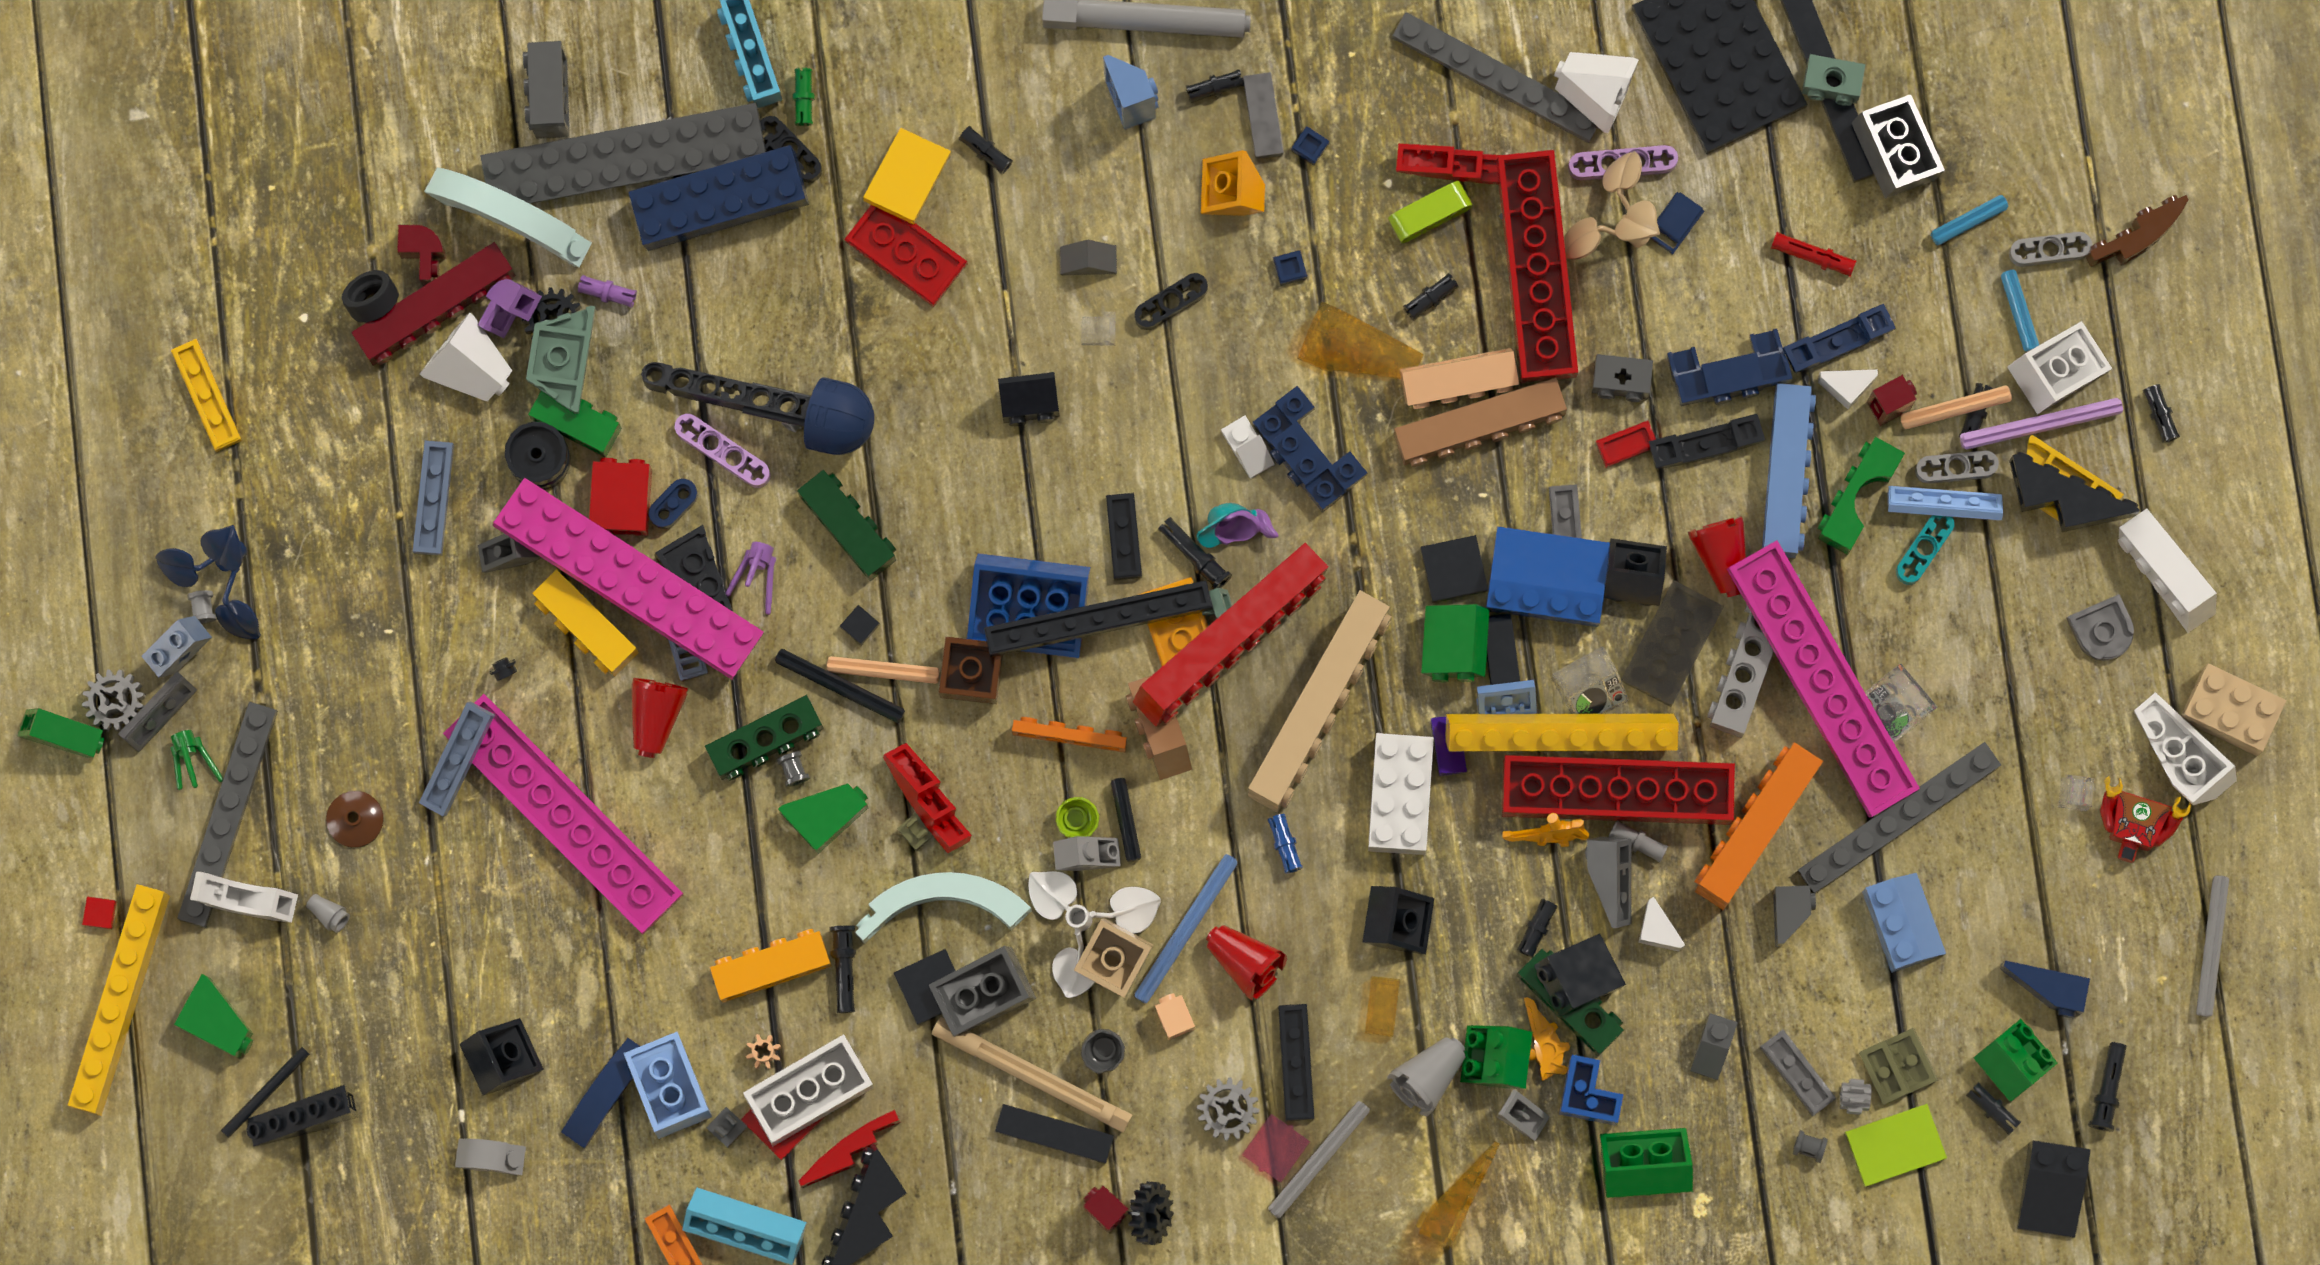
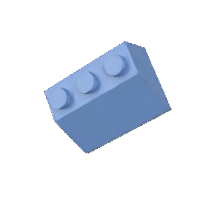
M1110 55L1104 56L1105 82L1124 130L1155 119V109L1159 108L1157 102L1159 100L1157 96L1158 89L1153 77L1148 79L1145 70Z
M1917 873L1892 878L1866 887L1862 891L1891 973L1946 954Z

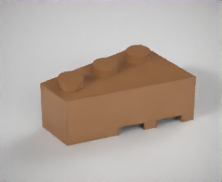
M1148 676L1128 683L1130 694L1126 695L1130 711L1136 710L1138 718L1134 719L1139 736L1145 735L1147 742L1143 743L1146 756L1148 760L1153 759L1159 779L1163 780L1190 771L1192 766L1177 717L1175 716L1167 724L1162 721L1155 727L1133 703L1140 685L1151 677Z

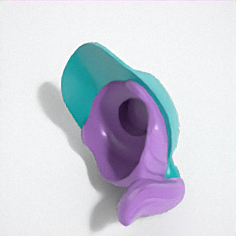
M1224 503L1212 508L1207 517L1208 525L1201 529L1196 536L1198 542L1206 548H1212L1219 544L1228 545L1236 541H1246L1255 536L1259 531L1267 538L1279 537L1266 512L1261 509L1248 510L1236 503Z

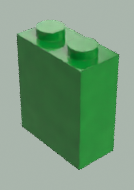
M1477 604L1426 606L1421 673L1432 677L1433 682L1441 683L1449 682V678H1457L1458 681L1474 682V677H1485L1489 609Z

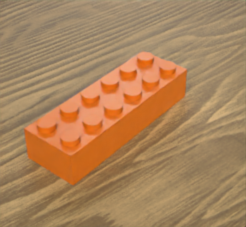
M1795 742L1790 749L1784 746L1773 763L1777 769L1775 772L1770 769L1757 787L1761 790L1759 796L1753 793L1742 809V812L1746 814L1743 819L1736 818L1726 833L1730 839L1727 843L1721 840L1710 857L1714 861L1712 866L1710 867L1705 864L1694 882L1698 884L1695 890L1696 893L1720 909H1725L1823 763L1821 759Z

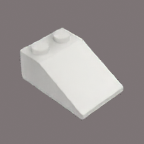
M2082 321L2030 350L2007 366L2037 414L2050 408L2112 369Z

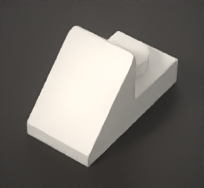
M1246 416L1221 429V433L1250 479L1274 466V462L1262 437L1257 435Z

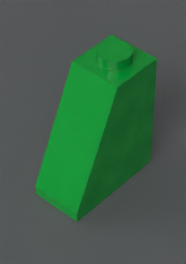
M40 708L26 709L17 737L86 758L94 757L95 753L99 754L104 742V738L101 737L103 730Z
M847 783L783 804L778 810L819 854L869 807L865 802L868 799L867 795L858 786L853 789Z
M201 974L174 1025L240 1059L242 1054L246 1055L253 1044V1039H251L253 1033L213 980Z

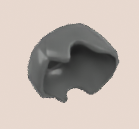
M1110 1029L1094 1030L1082 1042L1081 1057L1085 1066L1095 1073L1100 1074L1113 1071L1124 1059L1125 1046L1120 1035Z

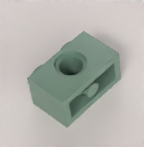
M1810 54L1806 65L1802 94L1808 95V98L1812 100L1822 101L1824 98L1835 100L1840 105L1850 106L1852 103L1857 104L1861 94L1866 64ZM1836 77L1840 81V85L1832 87L1827 84L1826 78Z

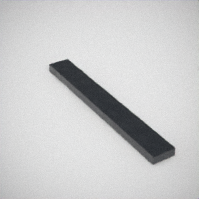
M1780 0L1806 65L1810 54L1836 59L1813 1ZM1836 77L1826 78L1828 85L1832 87L1840 85V81ZM1824 98L1821 103L1853 183L1875 176L1851 124L1858 116L1854 103L1850 106L1837 104L1833 99Z
M1201 581L984 627V634L989 655L993 657L1210 611L1213 609L1207 581Z

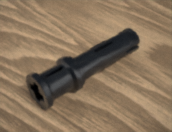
M1169 517L1164 522L1173 530V533L1165 525H1160L1158 530L1195 566V572L1203 575L1212 585L1211 588L1213 590L1222 588L1231 579L1232 574L1229 571H1225L1215 561L1216 558L1212 554H1206L1172 517Z
M831 926L829 929L833 933V950L830 952L832 959H835L837 1013L855 1012L852 966L853 958L856 955V950L853 949L852 933L855 931V926Z
M2110 1042L2100 1092L2093 1100L2095 1103L2093 1119L2088 1124L2091 1128L2108 1132L2114 1131L2112 1123L2115 1108L2119 1107V1099L2116 1096L2127 1048L2125 1044Z

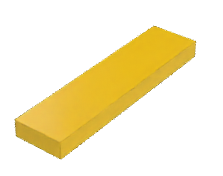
M194 339L172 349V355L214 450L218 452L241 442L240 434L198 340Z

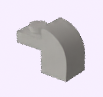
M459 1139L455 1167L475 1171L522 1175L526 1147L492 1140Z

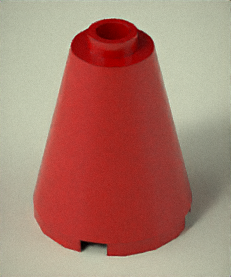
M1742 516L1705 525L1701 530L1696 531V529L1688 531L1689 539L1720 594L1726 593L1727 598L1740 595L1727 568L1746 558Z
M633 678L631 684L633 748L639 750L638 755L655 758V754H661L688 695V688L666 682L660 683L656 682V680Z
M1225 925L1219 928L1217 926L1214 927L1206 938L1208 950L1250 1000H1253V997L1255 999L1260 998L1270 989L1277 980L1274 977L1276 970L1279 968L1283 971L1287 961V955L1281 950Z

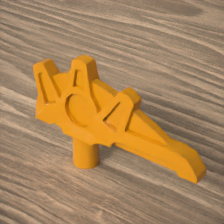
M1551 813L1547 817L1548 824L1541 825L1540 828L1513 832L1511 830L1503 831L1502 838L1509 842L1523 840L1537 842L1539 846H1545L1547 843H1558L1562 847H1569V841L1576 838L1587 840L1589 833L1584 829V821L1582 819L1560 821L1557 814Z
M1525 997L1524 1003L1531 1031L1533 1032L1534 1043L1533 1048L1530 1050L1529 1061L1536 1060L1539 1064V1073L1542 1081L1554 1074L1565 1075L1568 1068L1562 1065L1563 1053L1570 1050V1044L1568 1042H1560L1555 1032L1558 1028L1557 1024L1554 1022L1550 1024L1537 1009L1535 1001Z

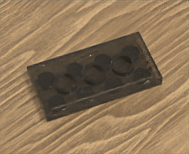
M1673 580L1629 663L1621 682L1672 707L1724 606Z

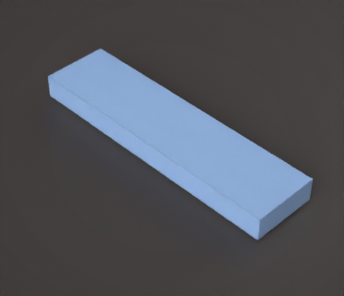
M1899 486L1888 487V512L2002 520L2003 517L2002 494Z

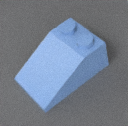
M678 1032L624 1053L658 1139L712 1117Z

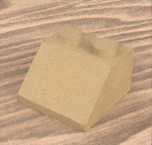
M1102 918L1074 971L1125 998L1149 955L1153 944L1106 918Z

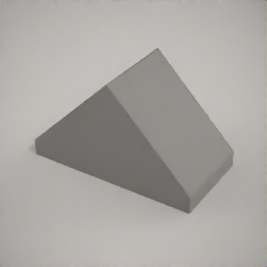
M1513 1090L1497 1118L1535 1141L1550 1116L1518 1091Z

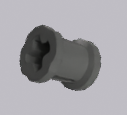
M800 751L786 754L777 759V763L782 765L787 779L785 782L786 787H792L810 779L809 774H805L800 758L802 754Z
M1799 1130L1792 1154H1802L1815 1158L1816 1162L1821 1163L1828 1138L1818 1139L1806 1135L1804 1131Z

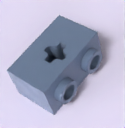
M195 616L178 619L142 655V658L158 678L172 675L179 671L212 637Z

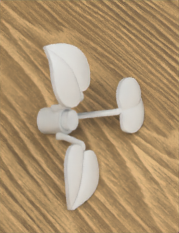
M1051 871L1031 872L1029 875V894L1035 910L1042 917L1050 920L1060 918L1064 910H1066V921L1075 929L1074 934L1077 938L1078 950L1074 948L1061 950L1055 956L1052 964L1054 978L1067 998H1073L1085 993L1095 983L1074 971L1084 950L1081 932L1091 926L1092 918L1116 917V924L1133 934H1137L1146 930L1151 925L1161 903L1160 897L1150 890L1140 887H1126L1118 890L1111 897L1110 905L1114 911L1113 913L1089 912L1081 905L1068 906L1075 901L1077 888L1073 879L1067 874Z

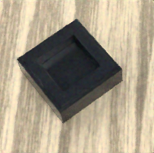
M857 605L842 622L840 628L862 646L880 623L862 607Z

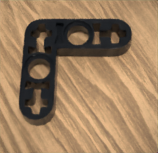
M766 116L760 120L763 135L766 133L765 126L767 124L770 126L777 125V133L775 135L769 133L764 137L766 152L770 149L782 148L789 142L795 143L798 146L797 160L805 153L806 155L803 156V160L809 166L813 163L815 164L814 174L809 172L803 174L805 171L804 167L798 161L803 181L808 183L817 181L822 174V166L818 158L777 117Z

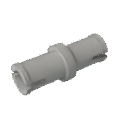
M1618 820L1608 836L1631 839V851L1635 853L1639 851L1657 860L1659 863L1668 848L1667 845H1663L1646 836V832L1642 830L1638 832L1620 823Z

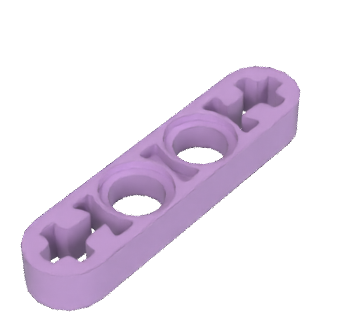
M1665 145L1580 152L1571 157L1568 170L1569 174L1576 180L1603 179L1606 170L1603 169L1601 161L1604 158L1612 157L1617 160L1621 156L1635 151L1645 160L1641 175L1664 174L1675 169L1678 162V154L1674 148ZM1662 153H1667V157L1673 159L1669 161L1667 166L1663 165V161H1654L1653 167L1649 168V154H1653L1652 159H1660ZM1592 158H1597V172H1593L1594 166L1586 167L1584 173H1580L1578 168H1574L1578 160H1583L1584 165H1592Z
M683 414L677 418L675 431L678 437L754 488H761L769 482L770 471L763 461L696 416ZM690 421H692V426L694 430H696L699 433L701 432L702 428L705 429V431H703L700 434L697 442L693 441L697 437L692 432L687 431L685 434L682 433L683 427L681 426V424L683 422L685 424L690 423ZM708 436H715L719 439V445L714 450H707L703 447L704 439ZM737 451L742 455V461L739 465L731 466L726 462V457L730 452ZM748 459L751 460L749 467L757 471L759 468H762L763 479L756 478L755 481L752 480L753 475L747 469L744 470L743 474L740 473L745 468Z

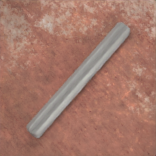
M2220 875L2214 876L2212 881L2196 1014L2201 1017H2211L2214 1008L2229 878Z
M1358 1101L1272 1202L1268 1208L1270 1213L1280 1218L1367 1116L1370 1109L1364 1103Z

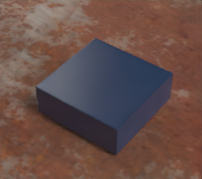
M1306 126L1292 146L1291 151L1315 166L1330 144V141Z
M1300 250L1273 257L1280 286L1308 278Z

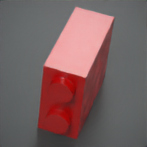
M600 458V462L593 461L589 519L613 535L648 536L652 480L650 464H645V460L629 459L628 463H617L615 458Z

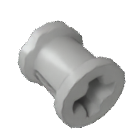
M195 591L187 595L188 600H191L193 616L201 624L217 620L216 615L212 612L211 598L213 597V591Z

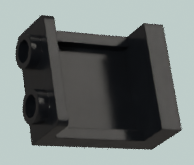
M1600 933L1549 955L1534 965L1538 979L1543 983L1550 997V1002L1557 1010L1559 1016H1563L1571 1010L1602 996H1608L1626 985Z

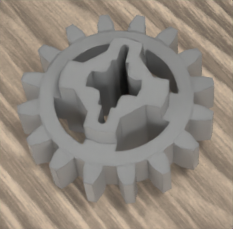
M108 669L106 677H102L97 673L96 678L98 681L96 683L88 681L87 684L91 687V690L83 691V695L88 698V701L83 702L82 706L90 709L85 714L87 718L92 719L96 717L93 722L95 726L99 727L104 723V730L110 731L112 725H114L115 729L120 732L121 724L127 725L137 714V710H141L144 707L143 704L139 703V700L146 698V695L142 692H137L141 689L142 685L139 682L133 683L135 678L133 675L129 674L124 678V672L119 669L115 676ZM118 682L113 687H104L109 683ZM129 690L132 694L131 706L128 704L127 696L130 693ZM105 694L117 698L123 706L120 707L118 704L111 703ZM97 695L100 697V704H101V705L98 707L99 710H97V707H96V697H97ZM114 714H124L119 718L110 719Z
M1228 1077L1227 1084L1223 1085L1221 1080L1217 1079L1216 1088L1207 1085L1206 1088L1209 1094H1200L1199 1096L1204 1101V1104L1197 1105V1110L1204 1111V1114L1198 1117L1199 1122H1207L1204 1127L1205 1132L1210 1129L1214 1130L1213 1138L1216 1139L1221 1133L1224 1134V1140L1228 1141L1229 1135L1234 1134V1137L1238 1140L1240 1139V1131L1243 1130L1246 1134H1249L1250 1130L1247 1125L1249 1123L1256 1125L1257 1123L1252 1114H1258L1259 1109L1252 1105L1258 1101V1098L1249 1097L1252 1088L1249 1087L1243 1090L1242 1080L1237 1085H1232V1078ZM1221 1091H1231L1229 1096L1223 1098L1215 1096ZM1240 1096L1245 1099L1248 1112L1240 1108L1238 1103ZM1229 1102L1233 1103V1110L1236 1113H1229L1228 1116H1224L1220 1105L1227 1106ZM1209 1107L1216 1110L1218 1115L1216 1123L1210 1118ZM1235 1120L1242 1122L1237 1127L1226 1128L1229 1122Z

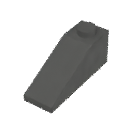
M1601 836L1587 840L1585 849L1587 869L1612 928L1631 925V839Z

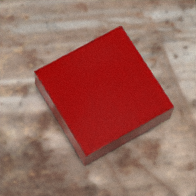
M87 897L82 925L112 930L117 901Z

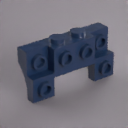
M1778 329L1755 335L1750 334L1749 339L1753 351L1751 354L1702 364L1701 367L1695 347L1675 353H1667L1672 380L1675 382L1680 406L1707 401V403L1715 401V405L1725 404L1732 401L1731 397L1742 395L1743 399L1758 396L1759 391H1762L1763 388L1775 386L1777 383L1791 382L1793 378L1789 362L1781 344Z
M1296 386L1276 401L1273 407L1253 421V427L1272 449L1269 453L1279 466L1283 463L1289 470L1287 476L1296 487L1301 485L1323 513L1354 485L1366 477L1368 473L1351 451L1333 465L1299 424L1303 418L1315 410V407L1301 389Z

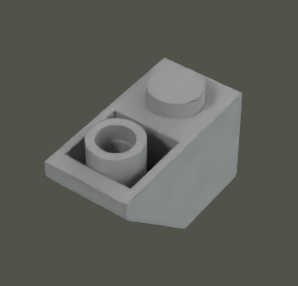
M1076 836L1053 842L1056 870L1081 871L1121 867L1118 838Z

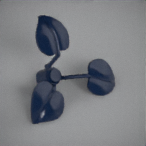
M234 525L210 530L203 534L200 543L202 550L209 559L200 565H194L192 556L180 549L169 548L157 553L155 559L161 571L170 581L181 587H192L198 581L196 571L202 570L214 561L220 570L225 572L230 570L231 574L222 599L224 605H219L215 609L217 620L227 632L243 639H258L261 636L258 619L251 607L239 600L229 601V595L236 574L240 570L243 558L247 554V549L239 541Z

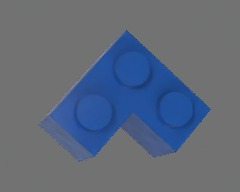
M1571 1055L1561 1101L1560 1115L1614 1126L1618 1124L1624 1094L1595 1089L1600 1060Z

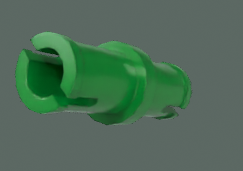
M795 68V93L792 94V100L795 101V125L805 126L807 124V126L813 125L812 101L815 100V94L812 93V69L802 68L801 70V68Z

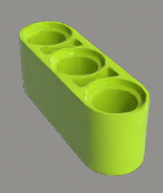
M1455 181L1394 212L1388 217V220L1400 242L1406 243L1465 213L1473 205L1460 181Z

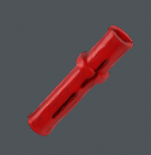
M1776 232L1771 249L1821 266L1822 270L1826 271L1828 268L1848 277H1851L1857 261L1834 253V249L1828 248L1825 250L1780 232Z

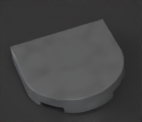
M2119 594L2066 618L2078 645L2091 658L2101 661L2113 660L2124 654L2131 645L2134 626Z

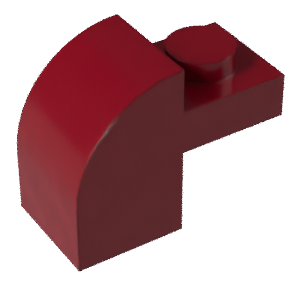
M398 225L397 252L401 259H420L419 280L425 286L433 281L434 278L439 277V261H435V259H446L445 249L438 236L431 229L422 225Z

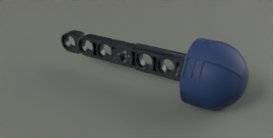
M659 362L648 363L641 372L644 385L649 390L667 394V391L677 397L739 410L744 414L804 427V444L809 450L832 455H844L854 452L868 440L874 427V410L867 395L857 386L843 381L822 377L817 382L812 395L681 367L673 369L672 365ZM659 371L662 373V377L658 381L651 382L647 379L651 372ZM685 377L689 380V383L685 387L678 388L674 386L675 380ZM707 383L716 386L715 390L709 394H704L700 391L701 387ZM739 391L740 395H735L734 399L730 398L729 394ZM764 395L769 398L767 404L763 406L754 404V400L758 396ZM785 402L796 404L794 410L790 412H784L780 407Z

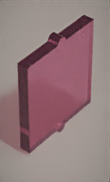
M1271 1114L1242 1156L1258 1166L1260 1172L1265 1171L1281 1183L1310 1141L1293 1130V1125L1288 1126Z

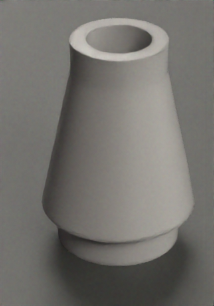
M314 894L306 904V908L317 917L328 931L338 933L349 921L350 914L346 912L345 907L322 898L318 894Z

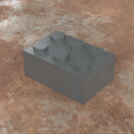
M561 41L528 42V52H523V66L528 76V79H524V94L527 96L529 106H525V122L528 123L529 130H533L536 139L570 137L567 54Z
M1911 95L1865 110L1851 123L1885 199L1931 183L1945 171Z

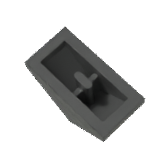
M1087 239L1061 246V275L1117 274L1116 245Z

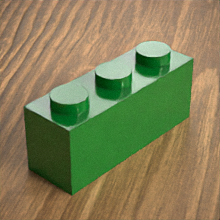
M542 391L539 393L528 414L531 421L549 424L555 427L563 437L605 458L622 429L620 423L617 422V416L605 410L602 413L593 410V405L584 399H581L579 414H574Z

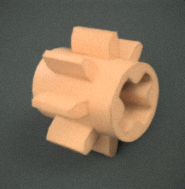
M757 1034V1042L754 1044L747 1043V1046L752 1049V1053L748 1054L746 1058L747 1060L756 1059L754 1065L756 1069L761 1064H765L770 1070V1062L773 1059L776 1061L781 1060L775 1055V1051L779 1050L781 1045L776 1044L772 1046V1035H769L767 1040H762L759 1034ZM765 1045H768L767 1049L771 1054L769 1057L764 1055L762 1059H759L760 1055L757 1049H763Z

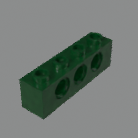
M806 694L705 745V748L721 780L727 778L728 781H731L743 775L742 770L752 765L754 768L766 764L769 761V756L777 752L779 755L786 754L795 748V743L803 739L805 742H809L820 736L819 731L824 728ZM791 720L798 722L799 728L795 733L788 734L784 732L783 728L786 722ZM764 733H769L773 736V742L766 747L760 746L758 744L759 737ZM739 746L748 749L746 757L741 760H737L732 756L733 750Z
M1541 949L1516 976L1599 1057L1623 1033L1624 1029L1621 1027L1623 1022L1615 1013L1611 1011L1608 1014L1600 1006L1603 1003L1600 998L1575 1008L1563 1016H1559L1557 1010L1550 1002V997L1543 983L1538 979L1534 966L1554 953L1551 950L1546 953ZM1588 1014H1595L1600 1018L1601 1023L1598 1028L1592 1029L1586 1025L1585 1017Z

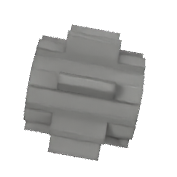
M1850 1079L1849 1083L1842 1082L1840 1109H1847V1114L1859 1115L1862 1114V1110L1869 1111L1871 1084H1864L1862 1079Z

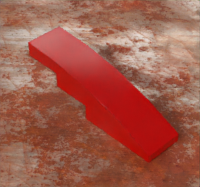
M1398 143L1396 172L1452 181L1499 185L1496 163L1498 155L1484 154L1483 151L1456 150L1454 146Z
M904 743L885 753L883 759L914 811L943 849L950 853L969 843L972 835L955 816L956 807L939 789L941 781L911 747Z
M895 1109L866 1123L839 1141L798 1181L800 1186L805 1188L855 1167L852 1155L864 1151L865 1147L870 1148V1145L873 1143L878 1145L874 1133L901 1123Z

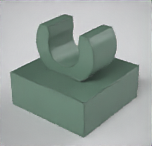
M1222 588L1209 591L1213 609L1202 612L1203 615H1216V618H1219L1232 606L1228 590Z

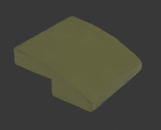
M1915 1028L1859 1052L1883 1105L1939 1081Z

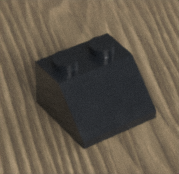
M1054 372L998 378L1003 423H1009V426H1022L1029 420H1037L1038 423L1053 422L1055 417H1060Z
M1611 538L1604 598L1618 602H1635L1645 606H1660L1665 579L1667 546Z
M1371 886L1362 943L1385 949L1426 954L1435 898L1399 887Z
M521 1018L480 1030L459 1044L482 1096L503 1090L544 1070Z

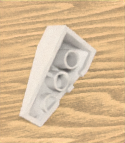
M2156 692L2134 710L2172 786L2192 805L2216 799L2237 781L2235 766Z

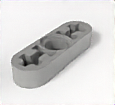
M2083 232L2019 239L2010 248L2009 258L2014 265L2019 267L2080 260L2085 258L2090 252L2092 241ZM2076 239H2079L2080 244H2085L2081 252H2078L2077 248H2068L2066 250L2067 255H2063V240L2066 241L2065 246L2073 245ZM2047 242L2056 244L2058 254L2053 257L2047 256L2043 252V245ZM2034 244H2038L2037 255L2039 258H2035L2036 252L2027 254L2025 259H2022L2021 255H2016L2020 246L2023 247L2024 251H2031L2035 248Z
M1990 451L1926 456L1917 463L1915 475L1919 481L1925 484L1985 479L1994 475L1998 469L1999 461L1997 456ZM1969 458H1972V464H1979L1982 458H1986L1987 462H1992V466L1988 468V471H1984V468L1981 466L1974 467L1973 473H1969ZM1953 460H1960L1965 466L1964 472L1959 475L1953 474L1949 470V463ZM1940 461H1944L1943 471L1945 476H1941L1942 470L1934 471L1931 477H1928L1926 472L1921 471L1926 463H1930L1931 468H1938L1941 466Z

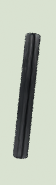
M780 649L775 657L777 664L896 723H900L904 717V708L785 649Z

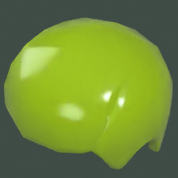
M1073 797L1063 801L1058 807L1055 822L1059 831L1067 838L1076 836L1090 837L1098 828L1100 816L1097 807L1090 800L1083 797Z

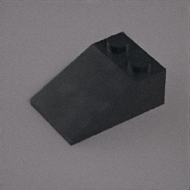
M2035 1140L2028 1143L2017 1229L2075 1238L2087 1181L2091 1149Z

